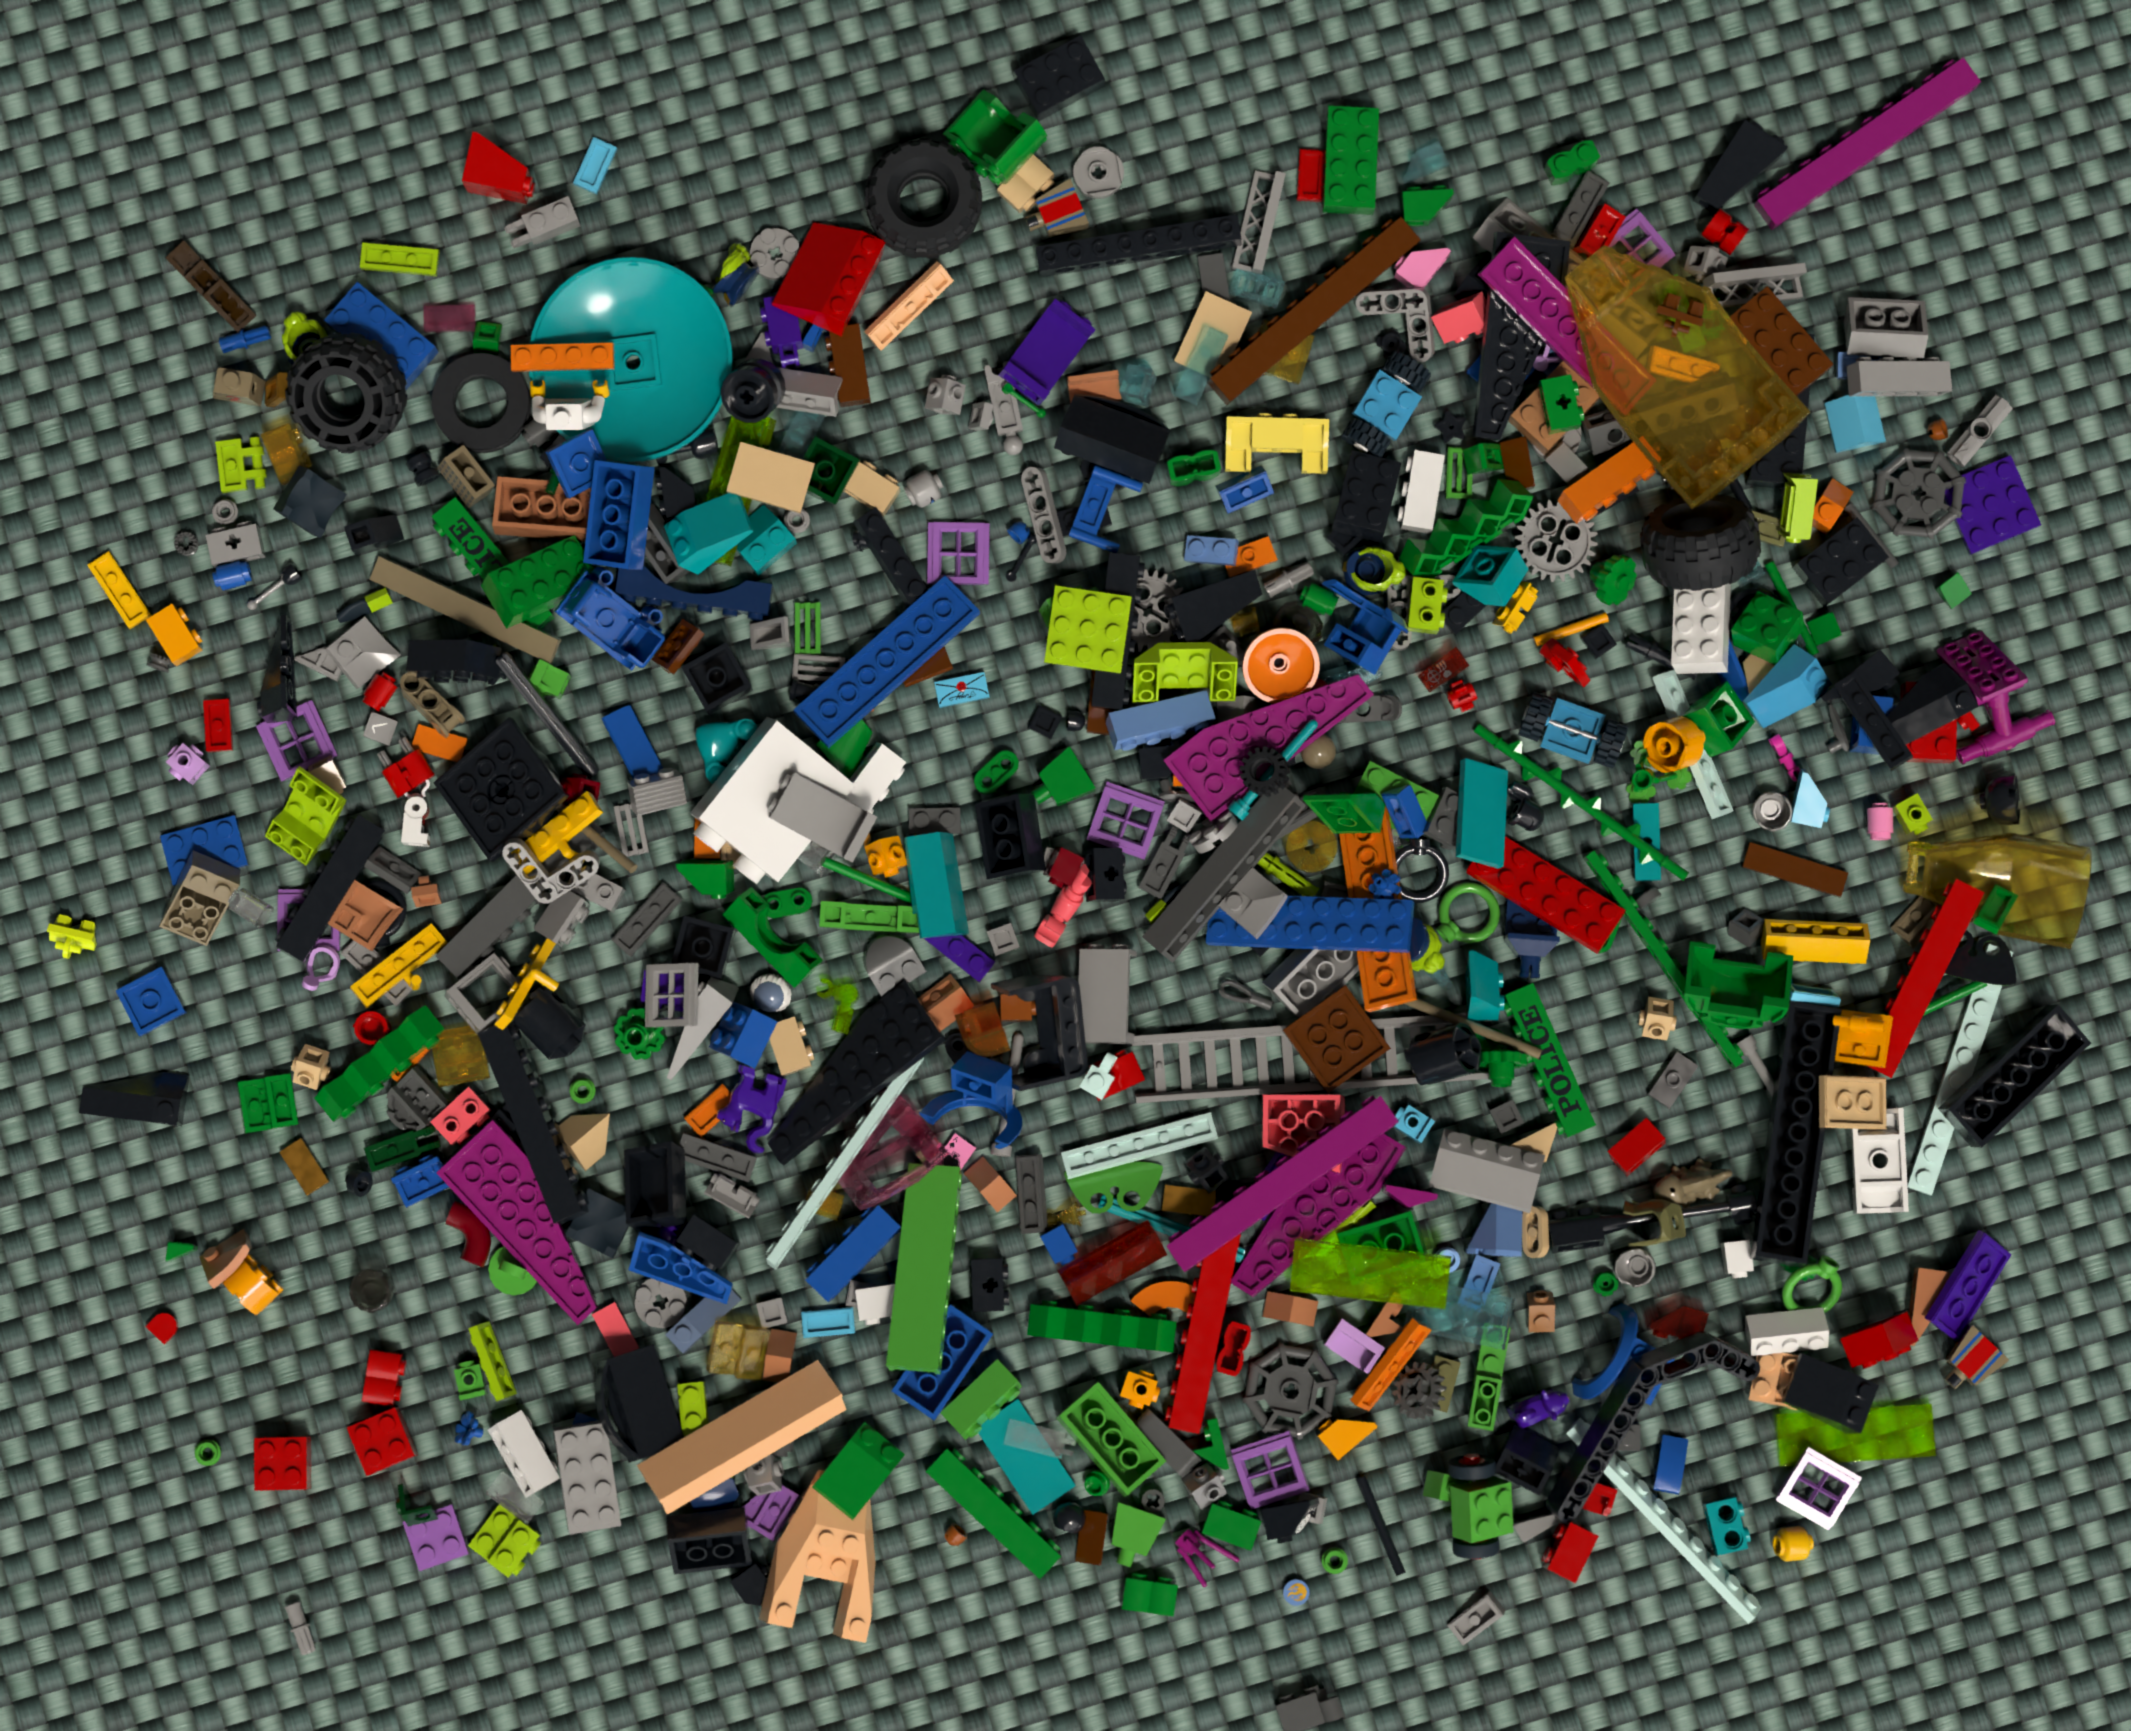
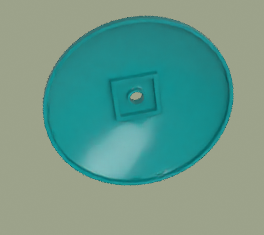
M636 257L616 258L593 264L579 271L559 286L550 296L536 320L530 344L614 343V370L529 371L530 381H533L534 386L539 387L542 385V380L545 381L546 395L544 399L593 398L595 396L592 386L593 381L597 380L598 386H602L605 380H607L610 395L604 398V408L598 422L582 430H556L568 440L587 429H593L607 460L643 462L664 457L678 451L691 443L710 425L723 404L721 398L722 384L732 372L733 367L732 343L726 321L709 293L692 277L669 264ZM631 356L640 358V366L635 370L627 367V360Z

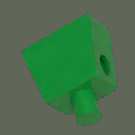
M1068 747L1038 774L1043 784L1031 791V794H1034L1038 805L1052 798L1056 806H1060L1094 792L1096 788L1072 749Z

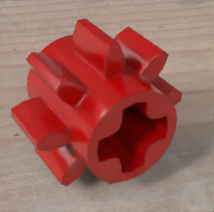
M1462 679L1451 683V690L1446 692V695L1453 710L1460 708L1461 712H1465L1473 708L1472 702L1477 700V695L1470 682L1464 684Z

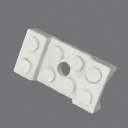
M1903 1108L1886 1109L1887 1130L1849 1129L1852 1141L1854 1188H1852L1853 1214L1909 1212ZM1877 1153L1883 1154L1886 1158V1164L1883 1168L1875 1167L1872 1162L1874 1155Z

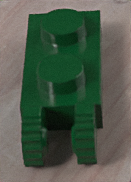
M434 1126L416 1132L410 1131L365 1147L364 1151L372 1173L422 1156V1153L441 1147L439 1141H433L419 1147L417 1138L436 1132Z

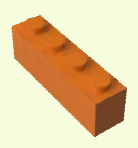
M1640 437L1563 490L1557 501L1576 524L1583 519L1587 522L1598 513L1597 510L1599 508L1611 506L1618 499L1616 496L1622 492L1625 495L1637 486L1636 483L1641 479L1646 481L1656 473L1655 467L1660 460Z

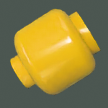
M1795 1526L1779 1529L1773 1537L1772 1546L1774 1553L1780 1559L1789 1562L1806 1559L1810 1554V1550L1813 1549L1814 1542L1812 1536L1808 1534L1805 1528Z

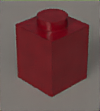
M1055 847L1043 875L1049 877L1048 882L1059 888H1062L1063 885L1072 886L1084 858L1062 847Z

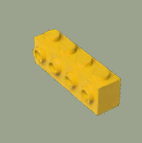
M1765 919L1761 938L1763 959H1766L1768 952H1782L1786 955H1793V961L1866 964L1870 945L1868 924Z

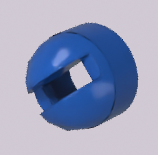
M1020 521L1012 524L1007 529V532L1015 542L1022 544L1028 538L1030 529L1026 527L1024 522Z

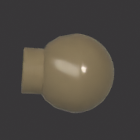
M1323 734L1300 753L1303 761L1309 767L1322 769L1333 762L1336 755V747L1333 740Z

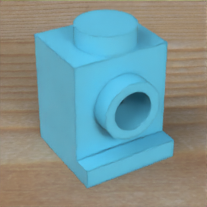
M1407 1105L1405 1109L1400 1107L1395 1114L1399 1123L1394 1128L1420 1144L1435 1121L1412 1106ZM1413 1117L1417 1120L1416 1127L1408 1125L1409 1118Z

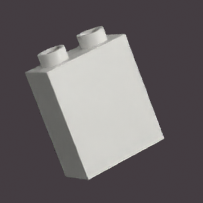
M766 717L690 812L692 816L701 822L693 834L716 852L726 842L741 854L733 866L755 884H758L764 875L779 882L811 842L806 837L769 818L771 812L767 810L774 797L780 798L783 792L780 786L787 774L792 776L793 772H796L843 799L855 787L853 782L786 727L769 717Z

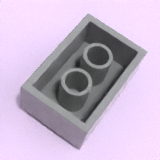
M1848 297L1844 317L1847 355L1924 358L1928 340L1925 301Z

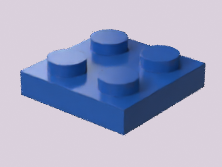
M587 429L545 451L566 498H572L592 487L595 460L607 461L593 429Z
M162 966L116 990L140 1037L187 1013Z

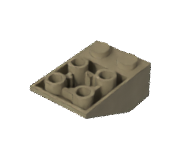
M193 850L180 874L159 927L207 946L240 886L241 870Z

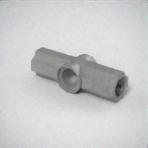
M1995 395L1946 453L1951 461L1962 468L1970 461L2013 409L2005 399ZM1974 426H1981L1985 431V436H1977L1974 433Z

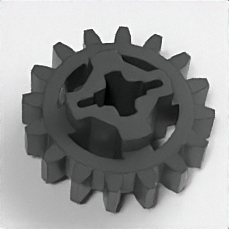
M1414 1362L1413 1367L1406 1365V1373L1399 1372L1398 1374L1400 1381L1393 1382L1397 1386V1390L1393 1391L1392 1395L1398 1397L1394 1405L1400 1406L1399 1412L1406 1414L1409 1418L1425 1420V1415L1434 1416L1432 1409H1441L1438 1404L1439 1400L1445 1401V1397L1441 1395V1392L1447 1389L1440 1384L1443 1382L1444 1377L1439 1376V1370L1433 1368L1430 1364Z

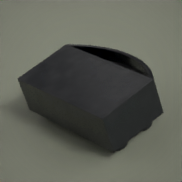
M1075 394L1060 426L1054 448L1060 450L1065 455H1074L1130 476L1137 481L1150 484L1163 454L1170 429L1155 417L1127 403L1101 396Z
M654 1344L597 1363L595 1402L598 1417L606 1435L620 1453L627 1458L628 1463L655 1455L684 1438ZM604 1388L607 1394L610 1414L614 1424L618 1429L620 1437L614 1430L607 1415L604 1400Z

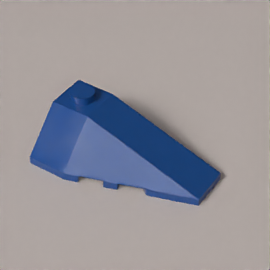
M639 1232L629 1271L727 1305L733 1283L670 1242L644 1232Z

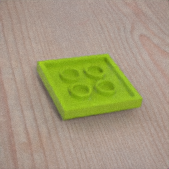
M1055 585L1044 663L1121 674L1132 596Z

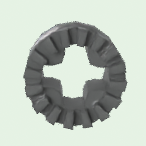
M181 532L175 538L174 547L181 555L191 556L197 552L199 548L198 539L190 532ZM188 537L189 541L193 542V546H189V550L185 551L184 547L180 546V543H183L185 538Z
M150 653L151 661L147 662L146 665L169 673L168 665L172 664L171 660Z
M1149 1489L1142 1495L1141 1503L1146 1511L1155 1513L1163 1508L1165 1500L1159 1490ZM1149 1494L1160 1497L1158 1499V1507L1155 1508L1153 1505L1148 1507L1146 1505Z

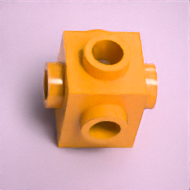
M899 835L882 838L864 846L873 876L884 874L885 878L899 874V869L907 865Z
M1139 1370L1138 1374L1128 1371L1120 1396L1129 1399V1405L1143 1409L1144 1404L1150 1406L1151 1401L1156 1403L1161 1388L1157 1387L1158 1381L1153 1380L1154 1374ZM1143 1384L1146 1387L1144 1394L1137 1393L1136 1388L1138 1385Z

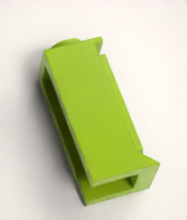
M1783 473L1788 482H1785L1780 528L1782 530H1778V534L1786 538L1787 542L1801 543V539L1810 540L1818 479L1811 478L1810 474Z

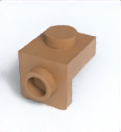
M1543 1290L1528 1292V1332H1555V1302L1553 1293Z

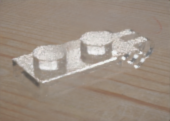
M1010 1419L1003 1444L1062 1459L1063 1454L1069 1456L1074 1454V1451L1064 1449L1065 1444L1076 1446L1077 1441L1067 1439L1068 1433Z

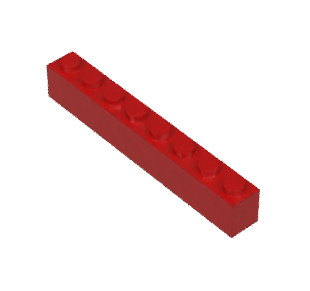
M1958 879L1954 883H1948L1943 893V896L1947 898L1943 906L1937 905L1931 919L1935 920L1931 930L1926 928L1919 942L1923 943L1920 952L1914 951L1908 965L1912 968L1908 976L1903 974L1896 988L1900 990L1897 998L1891 997L1885 1008V1012L1893 1017L1886 1067H1868L1890 1078L1893 1077L1985 892Z
M1241 1234L1197 1264V1267L1201 1268L1199 1278H1194L1191 1293H1195L1196 1297L1194 1304L1189 1303L1186 1318L1191 1319L1189 1329H1184L1181 1344L1185 1345L1184 1355H1178L1176 1370H1180L1179 1379L1173 1380L1170 1394L1175 1396L1173 1406L1168 1405L1165 1421H1170L1169 1428L1196 1434L1201 1432Z

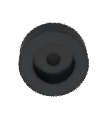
M355 1169L345 1178L347 1190L356 1196H365L372 1187V1175L367 1171Z

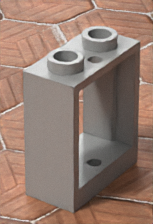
M495 953L445 993V998L476 1034L496 1022L499 1015L495 1011L484 1020L462 995L461 991L491 967L509 988L515 981L518 983L520 980L519 976L514 977L509 971L511 967L502 956L498 958Z

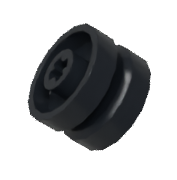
M761 358L748 359L739 364L723 381L721 388L722 403L727 412L735 419L745 423H757L765 419L783 400L786 391L785 380L780 370L771 362Z

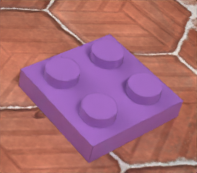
M453 1504L435 1510L438 1520L409 1527L403 1521L419 1571L470 1554ZM426 1513L417 1517H425L429 1514Z

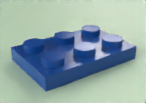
M235 815L160 836L173 886H176L180 874L193 850L237 869L249 866Z

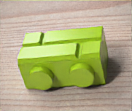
M705 1381L677 1384L683 1436H688L709 1423Z

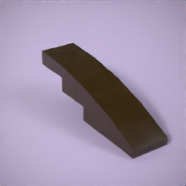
M184 240L165 257L237 333L256 317L255 313Z

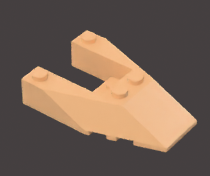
M818 1469L802 1497V1502L796 1512L790 1517L789 1524L784 1533L776 1541L759 1619L769 1624L792 1628L804 1575L842 1582L844 1584L832 1634L840 1638L866 1643L872 1618L876 1563L871 1503L869 1500L853 1520L812 1488L825 1472Z

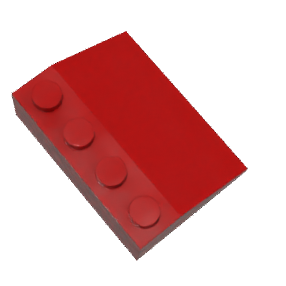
M813 222L772 302V306L842 337L882 258L885 242L864 231Z

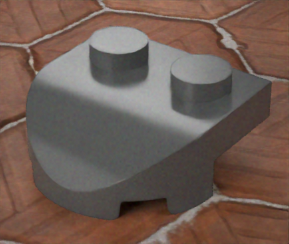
M1448 787L1442 788L1423 833L1440 842L1439 847L1453 850L1456 849L1459 794Z
M884 934L873 939L867 946L863 959L864 968L881 997H884L904 980L909 983L926 972L915 951L903 937Z
M417 1066L412 1068L393 1086L386 1096L388 1099L387 1115L392 1123L402 1130L418 1131L430 1125L431 1121L450 1104Z

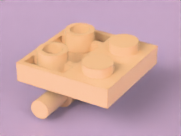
M1788 1353L1757 1355L1756 1361L1760 1365V1372L1752 1380L1749 1400L1797 1410L1783 1403L1782 1399L1799 1355Z

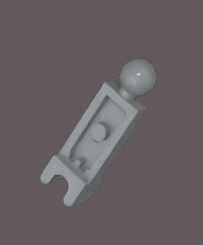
M1005 361V362L1003 363V368H1004V366L1007 364L1008 361ZM986 365L984 366V372L991 404H993L998 436L1006 435V439L1003 442L1004 451L1010 455H1017L1023 449L1022 440L1016 436L1017 432L1023 431L1017 398L1010 393H1003L1002 386L1008 382L999 375H994L991 367Z

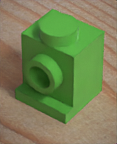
M474 1360L459 1363L460 1369H455L454 1374L460 1401L487 1395L485 1377L480 1364L475 1365ZM469 1374L474 1378V1382L471 1385L465 1383V1377Z

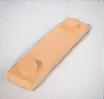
M936 261L864 331L865 334L882 351L954 280L944 267Z

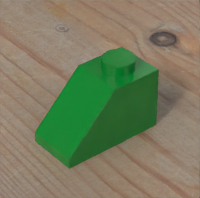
M684 859L676 863V869L702 895H711L712 899L726 898L727 894L735 890L733 860Z

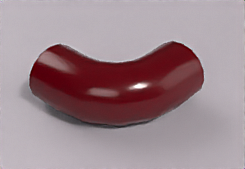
M455 1200L445 1224L458 1229L465 1236V1246L460 1259L484 1268L492 1241L490 1230L466 1204Z

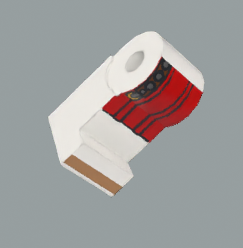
M411 797L405 804L401 838L403 845L430 847V836L424 834L425 819L428 817L430 809L427 802L421 797Z

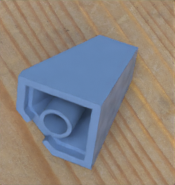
M1489 1203L1465 1248V1254L1521 1257L1522 1211Z

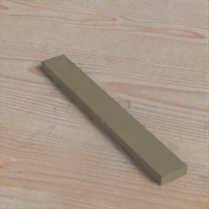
M378 556L369 580L545 662H553L561 642L560 638L525 622L506 629L493 607L384 556Z

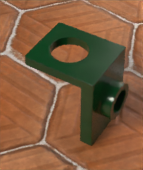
M404 1484L398 1485L399 1499H396V1508L398 1514L402 1516L408 1527L438 1520V1515L431 1505L412 1509L410 1493ZM422 1513L429 1514L425 1517H416V1515Z

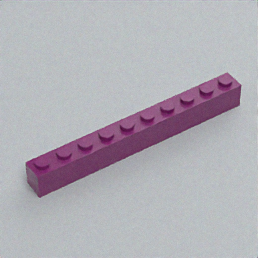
M1964 57L1957 62L1954 59L1949 61L1942 67L1943 72L1935 76L1932 73L1921 82L1923 86L1917 90L1912 87L1901 95L1902 100L1897 104L1893 102L1887 104L1880 110L1882 114L1874 119L1873 116H1870L1860 124L1861 129L1855 133L1850 130L1839 138L1841 142L1835 147L1831 144L1818 153L1820 157L1815 161L1808 159L1798 167L1800 171L1793 176L1790 173L1786 174L1778 181L1779 185L1773 190L1768 187L1759 193L1754 207L1770 229L1773 230L1975 90L1981 81Z
M1372 1095L1361 1103L1363 1108L1354 1114L1352 1110L1339 1119L1342 1123L1334 1129L1331 1125L1318 1133L1320 1138L1317 1141L1311 1143L1308 1140L1297 1148L1299 1152L1291 1159L1288 1155L1275 1163L1277 1169L1271 1173L1265 1170L1254 1178L1256 1182L1248 1189L1244 1185L1232 1194L1234 1199L1227 1204L1224 1200L1211 1208L1213 1213L1204 1219L1202 1215L1190 1223L1192 1228L1183 1234L1180 1230L1168 1238L1170 1243L1166 1247L1181 1269L1186 1272L1398 1124L1399 1121L1383 1098L1379 1096L1376 1099Z

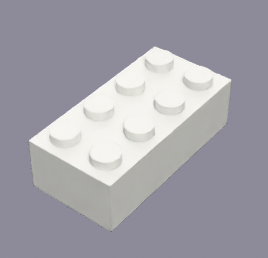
M1731 584L1698 591L1674 589L1671 664L1676 674L1728 672Z

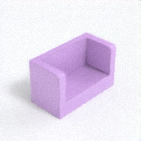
M1343 1319L1339 1320L1323 1344L1366 1374L1370 1372L1385 1350L1379 1343Z

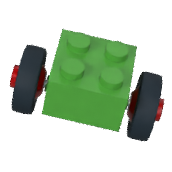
M1466 1454L1454 1457L1448 1463L1449 1475L1452 1478L1467 1480L1468 1482L1450 1486L1452 1534L1454 1537L1452 1541L1453 1554L1467 1559H1482L1494 1556L1499 1553L1500 1549L1498 1536L1514 1533L1511 1482L1493 1476L1496 1472L1495 1459L1490 1456Z

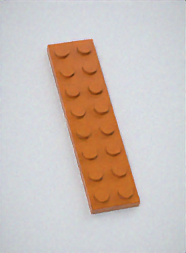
M1386 805L1381 833L1339 834L1349 898L1374 899V893H1371L1369 890V885L1374 883L1372 875L1374 873L1382 875L1385 869L1391 870L1392 874H1398L1389 812ZM1401 892L1399 894L1392 893L1394 899L1402 900ZM1357 951L1366 1011L1372 1012L1417 1000L1410 952Z

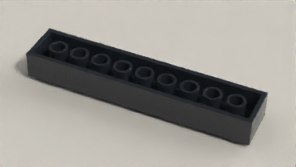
M1790 1001L1789 1009L1783 1018L1750 1259L1794 1267L1807 1265L1825 1128H1819V1076H1833L1839 1026L1833 1025V1018L1835 1015L1841 1016L1842 1009Z

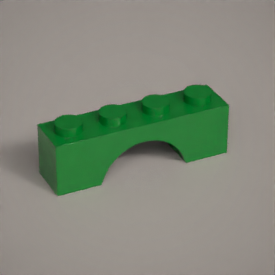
M750 887L737 897L724 912L723 916L795 988L811 975L823 959L806 942L790 944L776 936L768 921L769 904Z

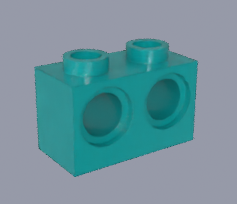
M1732 1496L1702 1503L1714 1555L1719 1556L1748 1549L1747 1542H1751L1747 1526L1743 1527L1741 1517L1744 1516L1742 1502L1737 1501L1736 1497ZM1723 1505H1727L1731 1510V1515L1726 1520H1722L1718 1515V1511ZM1734 1531L1737 1535V1541L1729 1546L1724 1538L1727 1532Z

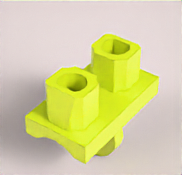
M59 914L54 924L49 923L48 925L49 941L56 942L55 948L63 950L62 955L66 959L71 957L72 952L81 954L82 948L95 951L97 943L94 922L82 920L79 930L71 928L72 918Z

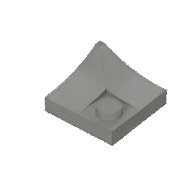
M365 616L360 618L325 648V651L356 689L360 688L375 674L400 656V653L382 637Z
M1252 867L1218 906L1254 938L1258 939L1275 918L1288 896Z

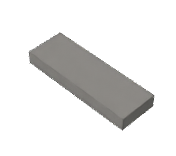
M354 940L341 952L363 975H366L385 960L374 949L373 951L368 950ZM403 979L384 995L398 1007L413 990Z

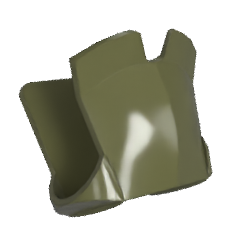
M1650 1199L1640 1203L1634 1200L1632 1202L1625 1201L1623 1214L1638 1216L1654 1213L1659 1219L1661 1228L1659 1238L1629 1243L1628 1246H1649L1686 1236L1680 1205L1663 1199ZM1672 1217H1674V1219H1675V1223H1676V1227H1675V1228H1674V1226H1673Z

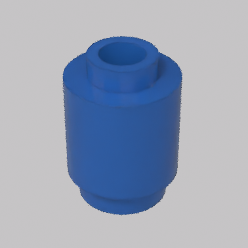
M237 560L216 566V572H212L216 587L221 586L222 591L247 585L248 581H252V574L247 561L241 562Z

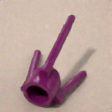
M1188 1528L1175 1542L1179 1547L1177 1552L1183 1556L1201 1585L1206 1587L1207 1583L1188 1555L1189 1553L1192 1556L1195 1553L1211 1569L1215 1568V1565L1199 1549L1202 1545L1199 1541L1235 1562H1239L1240 1559L1204 1537L1199 1531L1196 1530L1193 1533Z

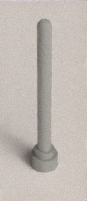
M1020 1033L1015 1034L1013 1037L1009 1066L1012 1067V1075L1019 1073L1024 1040L1023 1035ZM1012 1088V1096H1013V1104H1014V1099H1015V1092H1016V1090ZM1002 1115L999 1134L1005 1129L1007 1125V1122ZM998 1142L992 1144L991 1155L1011 1157L1012 1146L1009 1145L1008 1147L998 1149L995 1148Z
M1750 1034L1736 1044L1742 1050L1744 1056L1749 1058L1771 1096H1773L1775 1081L1756 1052L1758 1048L1755 1044L1757 1042L1753 1035Z

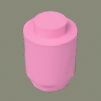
M1872 803V808L1867 809V833L1870 834V840L1891 839V833H1893V808H1889L1888 803Z

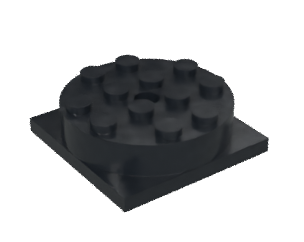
M508 717L433 782L491 862H494L503 854L504 845L509 839L519 838L526 841L546 825L552 818L555 809L569 797V794L558 781L556 771L550 760L531 744L511 717ZM507 787H509V792L507 796H505V790Z

